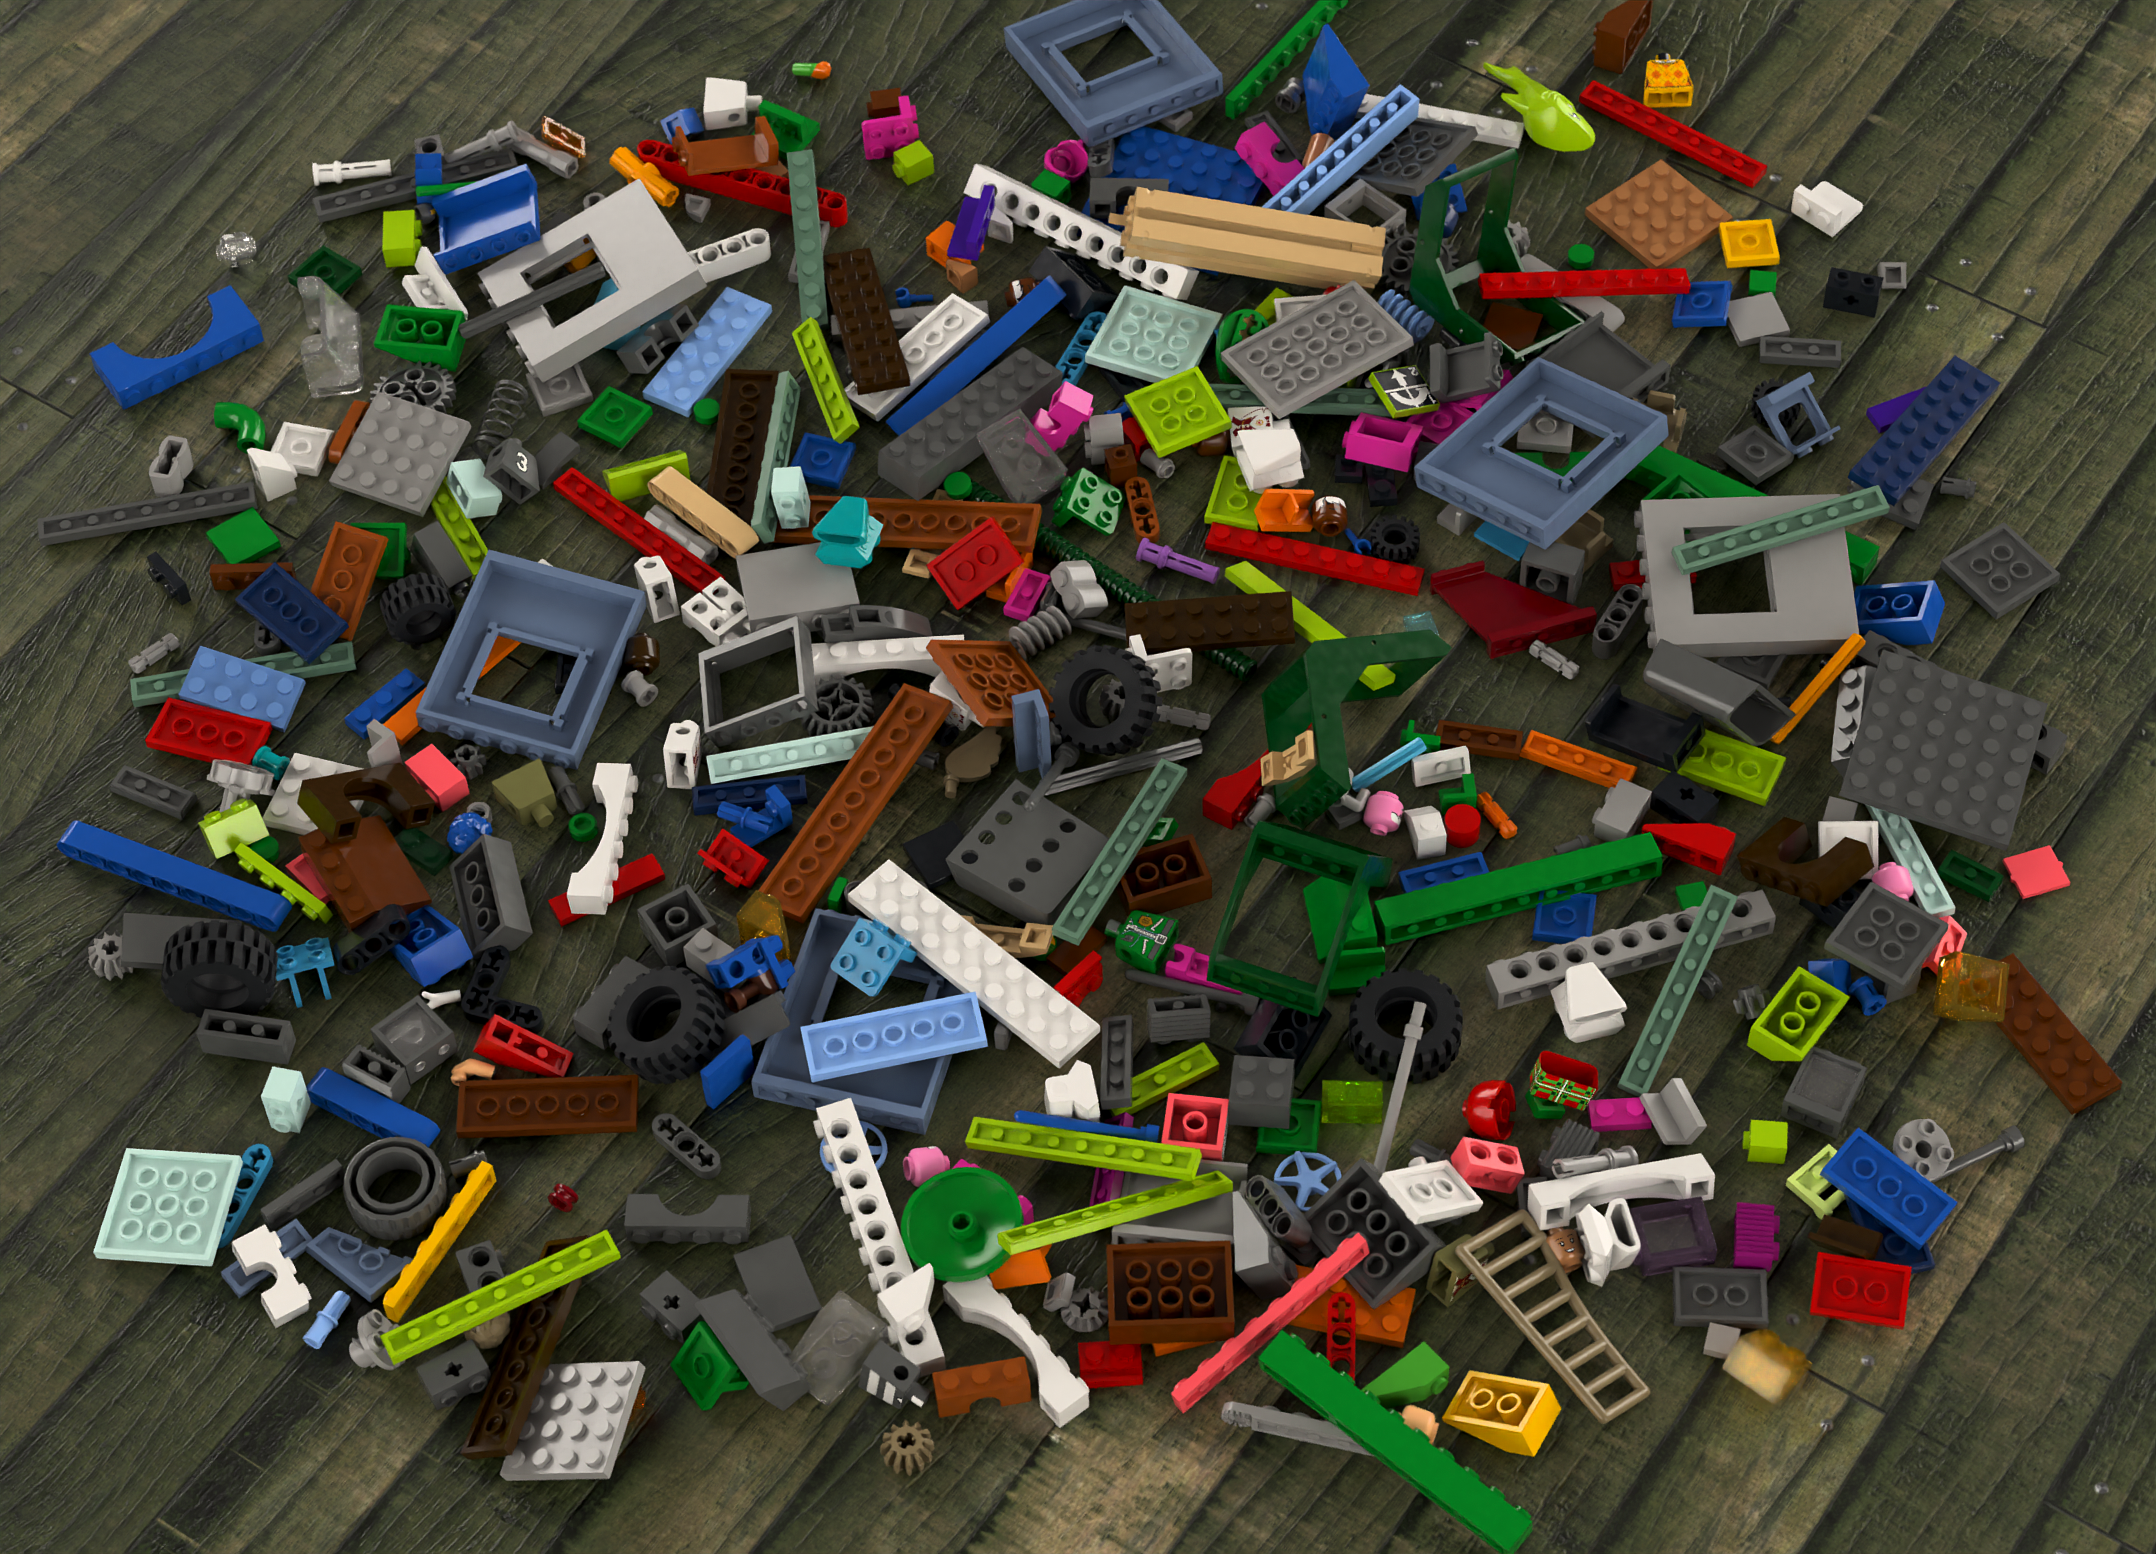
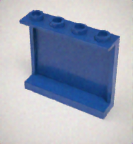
M527 164L432 198V206L439 216L440 252L435 253L434 257L445 275L540 241L537 182Z

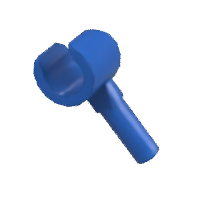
M904 287L898 288L895 291L897 304L901 308H908L912 302L933 301V295H910L908 289Z
M1347 528L1344 533L1355 547L1354 553L1362 555L1360 549H1364L1367 554H1370L1371 543L1366 539H1358L1351 529Z

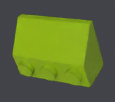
M1799 966L1752 1025L1747 1046L1771 1061H1802L1848 1002L1850 996Z

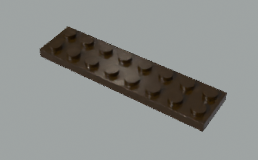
M870 248L831 253L823 256L826 289L858 396L911 386L909 373Z
M726 369L707 494L751 527V519H753L755 508L754 501L757 497L758 481L760 480L762 469L761 463L765 453V442H767L768 425L771 420L779 371Z
M585 1235L546 1241L538 1261L591 1236ZM582 1277L520 1305L460 1454L468 1460L510 1456L513 1454L524 1423L528 1419L534 1398L539 1391L545 1370L550 1363L555 1345L560 1338L567 1315L570 1313L576 1292L581 1285Z

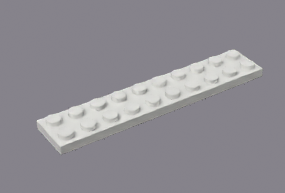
M889 859L848 894V901L870 919L874 920L876 918L888 925L890 928L887 932L893 936L900 934L912 943L909 947L918 953L917 956L963 993L976 992L978 1004L1057 1068L1060 1069L1100 1032V1025Z

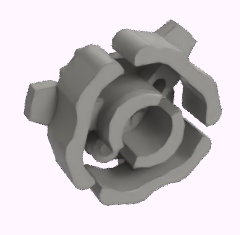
M214 759L210 774L207 775V780L216 782L219 786L225 788L220 813L231 808L230 805L237 800H249L251 794L274 796L275 790L271 789L274 774L256 766L230 760Z

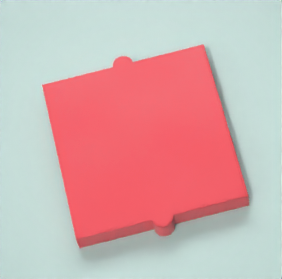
M2050 845L2003 859V864L2010 875V882L2015 884L2022 899L2070 886V881L2062 868L2063 863L2058 861Z

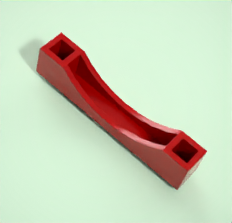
M1268 749L1257 761L1233 775L1217 779L1202 799L1203 816L1230 830L1235 827L1238 821L1242 822L1251 804L1257 802L1256 798L1263 794L1265 786H1262L1261 758L1269 754Z

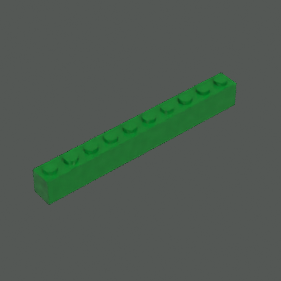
M1659 445L1625 476V478L1640 483L1653 491L1677 469H1680L1717 498L1768 496ZM1845 531L1852 582L1862 586L1877 564L1880 546Z
M1651 832L1633 835L1628 838L1605 842L1600 845L1581 848L1576 851L1553 855L1548 858L1525 862L1520 865L1497 869L1492 872L1469 876L1465 879L1442 883L1437 886L1374 901L1375 922L1385 945H1390L1536 908L1538 903L1543 902L1542 906L1571 899L1570 895L1578 893L1591 894L1662 876L1663 856ZM1544 890V897L1542 900H1539V893ZM1557 890H1559V891H1567V892L1562 893V894H1557V893H1558Z
M1281 1330L1258 1357L1261 1370L1344 1432L1353 1441L1500 1554H1514L1533 1531L1532 1521L1530 1520L1531 1516L1525 1509L1518 1505L1513 1507L1507 1503L1505 1495L1494 1486L1488 1488L1481 1483L1479 1475L1471 1468L1465 1466L1463 1469L1454 1462L1455 1458L1449 1451L1443 1447L1437 1449L1430 1444L1429 1437L1418 1428L1412 1430L1404 1424L1405 1420L1398 1412L1393 1409L1387 1411L1379 1404L1380 1400L1369 1390L1361 1391L1354 1385L1355 1381L1344 1371L1336 1372L1330 1367L1331 1363L1325 1356L1319 1352L1313 1354L1306 1349V1343L1296 1334L1292 1333L1289 1336Z

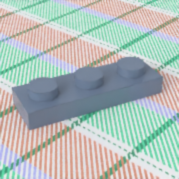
M296 1218L276 1232L282 1244V1248L279 1249L284 1259L289 1257L291 1261L307 1251L306 1245L313 1240ZM238 1260L221 1272V1276L239 1299L273 1275L269 1271L260 1270L246 1276Z

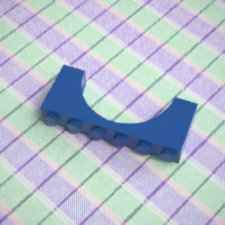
M231 285L207 296L213 315L211 326L197 344L182 353L158 359L141 358L124 352L114 342L90 353L96 373L123 410L264 341L260 323Z

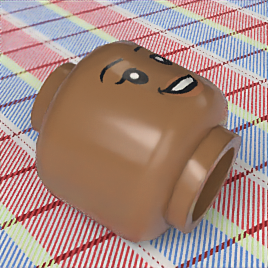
M1557 1227L1546 1232L1548 1236L1546 1241L1561 1263L1565 1273L1574 1271L1583 1265L1582 1260L1586 1252L1575 1230Z

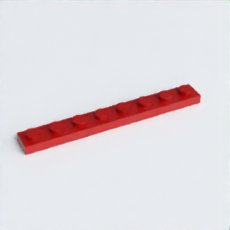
M1593 80L1579 95L1580 103L1751 188L1766 174L1767 165Z
M1685 268L1479 273L1478 277L1482 299L1689 294L1691 287Z
M573 467L553 482L555 491L646 557L660 556L671 575L697 594L700 592L703 595L702 590L719 577L726 581L725 577Z
M1216 522L1212 523L1205 542V549L1414 596H1418L1425 575L1424 568Z

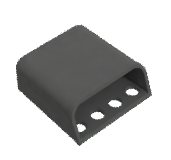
M1664 639L1659 640L1643 672L1644 682L1671 704L1690 714L1694 712L1702 715L1704 721L1746 741L1752 746H1760L1766 743L1796 715L1759 683Z
M1015 779L948 855L946 862L959 887L972 892L1025 923L1054 925L1109 838L1044 797L1034 811L1027 812L1024 809V804L1033 790ZM1019 795L1023 805L1015 804L1013 798ZM1001 814H1008L1012 817V821L1009 824L1002 825L996 821V818ZM989 833L995 837V840L991 844H983L979 841V837L982 834ZM967 853H973L978 857L977 861L972 864L964 863L961 858Z

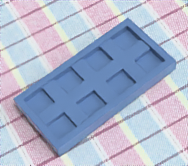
M200 646L179 696L180 699L198 705L271 722L273 729L285 733L306 683L302 678Z

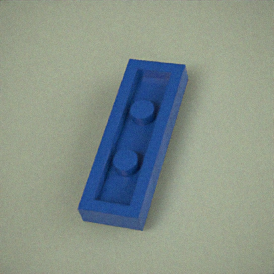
M405 668L344 718L346 726L365 740L369 737L366 726L373 719L384 724L426 688L425 682Z
M1477 852L1398 872V880L1405 894L1414 890L1465 879L1469 876L1488 873L1489 870L1482 853Z

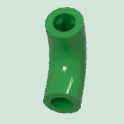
M217 402L214 409L215 426L219 429H236L239 431L237 447L243 453L248 454L247 450L250 448L263 450L265 444V424L257 411L244 404Z

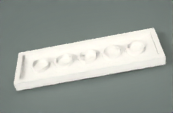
M952 293L899 340L911 386L858 396L853 381L845 388L850 404L878 422L990 323L988 314Z

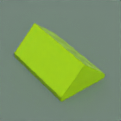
M681 450L602 471L609 494L620 502L650 494L647 483L668 466L673 467L691 481L687 455Z

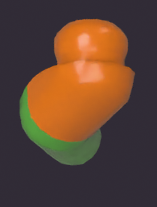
M824 61L819 64L794 63L792 72L795 76H809L823 80L830 75L831 66Z

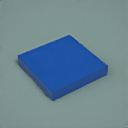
M1731 281L1690 282L1689 294L1676 295L1672 318L1673 328L1726 326L1732 291Z
M805 432L790 467L801 466L805 482L839 489L856 451V443L844 441L839 444L833 438Z
M1544 890L1540 891L1539 900L1543 899L1545 893ZM1557 890V891H1558L1557 894H1562V893L1567 892V891H1559V890ZM1578 893L1570 895L1571 899L1544 906H1542L1543 902L1536 905L1532 940L1565 944L1573 942L1580 937H1591L1597 895Z
M740 1035L700 1071L705 1101L713 1110L755 1072L751 1042L745 1035Z

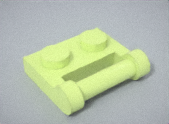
M1830 1144L1825 1146L1786 1181V1186L1808 1204L1821 1220L1824 1214L1832 1216L1833 1210L1845 1200L1844 1193L1839 1189L1825 1201L1819 1197L1820 1194L1832 1185L1820 1175L1821 1170L1837 1153V1150Z

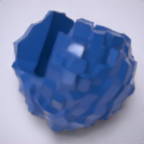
M463 813L455 817L453 823H451L447 842L455 853L462 855L481 835L487 834L491 836L493 829L491 824L479 816V814Z

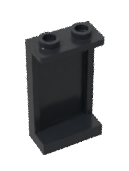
M1616 684L1608 692L1604 693L1598 706L1593 712L1588 714L1585 721L1590 741L1670 772L1672 770L1675 772L1679 771L1706 735L1702 715L1692 712L1687 720L1624 697L1620 686Z

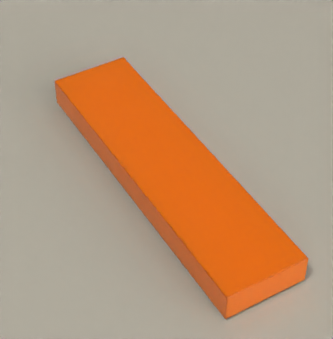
M1534 730L1530 731L1520 753V756L1608 788H1615L1620 778L1632 783L1638 768Z

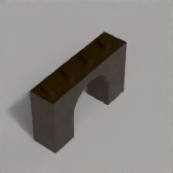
M401 763L302 780L297 800L300 808L331 844L357 838L362 815L349 801L364 800L383 806L397 819L404 829L429 825L435 801Z
M1783 817L1737 855L1741 866V873L1745 879L1826 907L1874 868L1867 843L1849 837H1844L1823 856L1803 864H1792L1812 847V843L1805 823Z

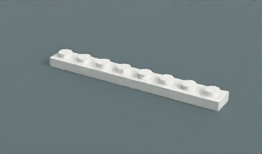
M1365 94L1355 118H1363L1385 97ZM1419 104V118L1475 126L1478 136L1474 139L1476 141L1519 148L1524 133L1523 123Z

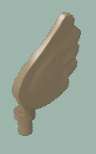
M995 726L984 728L974 738L959 746L947 756L945 760V772L947 775L943 778L945 796L947 798L956 797L959 782L982 780L988 777L991 773V768L998 764L1002 737L996 734Z

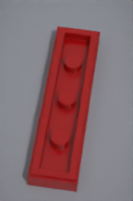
M653 853L618 868V878L612 883L613 901L608 903V905L666 879L665 873ZM567 892L548 900L549 906L561 927L588 915L571 913Z

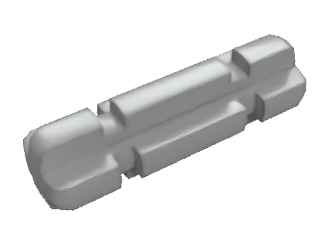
M172 633L167 634L161 638L162 642L158 640L140 652L141 656L136 655L128 662L130 668L136 674H139L146 669L147 664L151 666L166 656L168 650L172 652L179 647L180 644L177 637Z
M1535 640L1531 644L1529 650L1531 655L1537 659L1541 657L1543 663L1557 672L1562 671V675L1572 680L1579 673V665L1571 660L1567 662L1568 658L1551 647L1546 648L1547 645L1542 641Z
M1167 705L1157 707L1156 713L1161 714L1159 721L1167 722V720H1171L1170 723L1192 728L1193 725H1196V728L1201 730H1208L1210 726L1211 715L1199 712V715H1197L1196 711L1177 707L1170 709V706Z

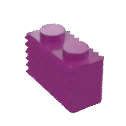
M1737 1202L1734 1220L1733 1268L1766 1269V1272L1771 1271L1772 1262L1778 1261L1779 1242L1773 1241L1774 1234L1779 1233L1780 1216L1774 1215V1205Z

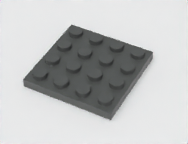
M1417 117L1343 184L1352 185L1357 180L1362 179L1376 190L1418 197L1424 192L1425 186L1439 177L1440 173L1478 136L1476 127Z

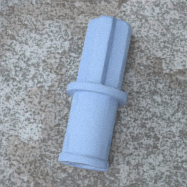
M339 1290L334 1293L323 1311L317 1312L315 1322L303 1337L308 1345L316 1349L321 1347L329 1332L339 1325L337 1320L350 1303V1296Z

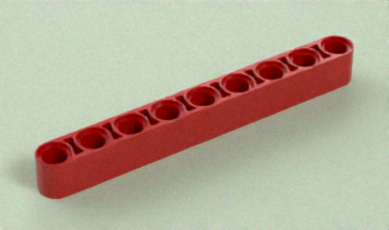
M644 140L637 146L638 158L644 163H652L664 179L792 215L788 178L753 168L688 176L684 166H680L678 153H674L672 145L655 140ZM817 187L820 220L829 221L831 227L845 225L848 221L845 196Z

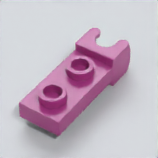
M1174 945L1175 962L1168 961L1166 963V977L1243 995V992L1207 981L1210 956L1197 953L1194 948L1188 946Z

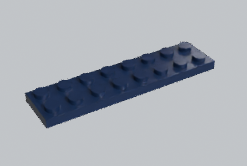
M1954 356L1850 470L1847 478L1865 489L1879 485L1887 503L1895 506L1999 388L2000 382L1959 357Z

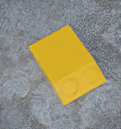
M1469 1370L1442 1419L1445 1423L1504 1451L1534 1457L1558 1416L1561 1407L1549 1384Z

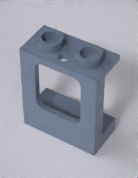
M1810 372L1756 401L1778 443L1792 454H1796L1798 458L1813 451L1811 445L1818 442L1819 446L1833 440L1832 434L1841 429L1839 426L1831 429L1808 387L1809 384L1815 382ZM1796 403H1800L1816 430L1814 437L1798 446H1794L1791 443L1778 418L1780 412Z

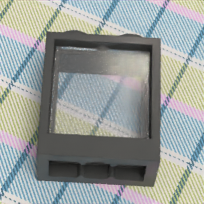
M1813 1046L1805 1056L1783 1100L1781 1116L1837 1139L1864 1084L1867 1067L1860 1065L1855 1060H1847L1837 1056L1827 1049Z

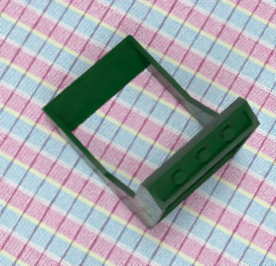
M1515 147L1425 186L1409 291L1415 305L1467 345L1484 341V333L1490 331L1459 308L1452 289L1479 277V273L1525 272L1507 228L1519 160ZM1492 169L1477 259L1445 273L1439 256L1450 187ZM1554 297L1516 298L1532 312L1543 314V320L1557 331L1515 351L1492 334L1502 344L1503 354L1500 356V365L1509 362L1510 366L1525 361L1524 355L1526 354L1529 358L1542 353L1543 346L1547 349L1550 345L1557 344L1560 341L1559 338H1564L1568 332L1579 328L1585 320Z
M1432 630L1314 641L1270 682L1261 694L1269 753L1284 752L1296 744L1295 737L1305 732L1311 723L1313 724L1318 764L1302 778L1299 777L1288 782L1273 785L1276 809L1284 814L1291 824L1303 830L1351 788L1340 703L1401 696L1441 661L1452 648ZM1392 663L1387 668L1396 674L1394 683L1374 691L1359 680L1364 670L1370 665Z
M1258 821L1252 831L1209 957L1207 981L1318 1017L1323 1008L1350 925L1371 886L1388 887L1393 859L1286 824ZM1263 858L1352 886L1318 986L1223 955L1245 889Z

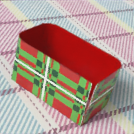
M1550 1051L1541 1052L1530 1073L1531 1095L1584 1111L1598 1090V1071L1593 1065Z

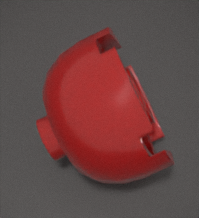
M1489 1080L1477 1084L1469 1093L1467 1100L1463 1102V1116L1467 1119L1468 1125L1473 1132L1482 1138L1507 1140L1514 1128L1515 1121L1509 1122L1510 1112H1516L1515 1093L1512 1085L1505 1083L1506 1081Z

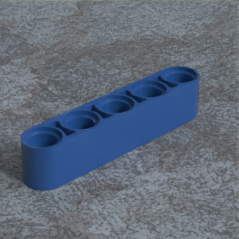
M321 1067L306 1086L311 1103L382 1139L389 1137L411 1138L424 1143L429 1148L440 1133L439 1127L427 1117L328 1068Z

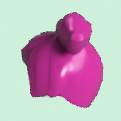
M1082 139L1079 141L1065 140L1060 142L1057 148L1047 150L1044 159L1045 169L1069 180L1070 184L1076 183L1084 176L1088 168V155L1084 150L1086 144Z

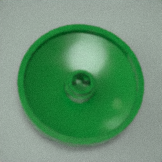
M960 1167L946 1170L931 1177L913 1193L903 1212L901 1235L908 1255L919 1269L930 1263L933 1267L934 1278L947 1282H967L991 1274L1012 1256L998 1244L997 1234L1024 1226V1215L1018 1196L1005 1179L986 1169Z

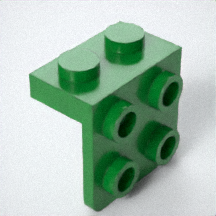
M1083 467L1072 477L1067 476L1060 488L1063 491L1062 495L1053 506L1055 513L1051 522L1061 527L1074 516L1102 534L1110 536L1116 527L1126 495Z

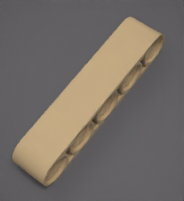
M668 466L647 483L650 493L658 501L731 557L736 559V555H743L759 542L758 536L752 527L673 467Z

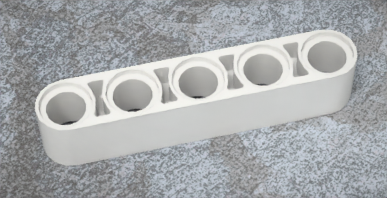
M756 228L687 253L698 268L705 283L769 260L771 257L769 234L764 229Z

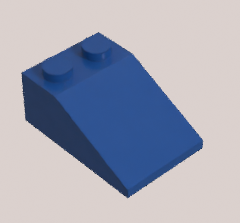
M1935 580L1856 586L1854 592L1860 634L1866 635L1871 630L1878 635L1886 637L1891 642L1903 645L1933 643L1945 606Z
M429 905L407 915L411 927L410 933L405 939L390 949V952L410 976L423 987L438 982L441 976L451 970L462 967L467 960L473 957L460 928ZM399 920L394 921L391 924H396L399 922Z

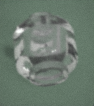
M243 231L222 235L219 245L216 246V254L219 261L223 260L226 266L230 268L250 264L253 256H256L257 253L253 237L248 236Z

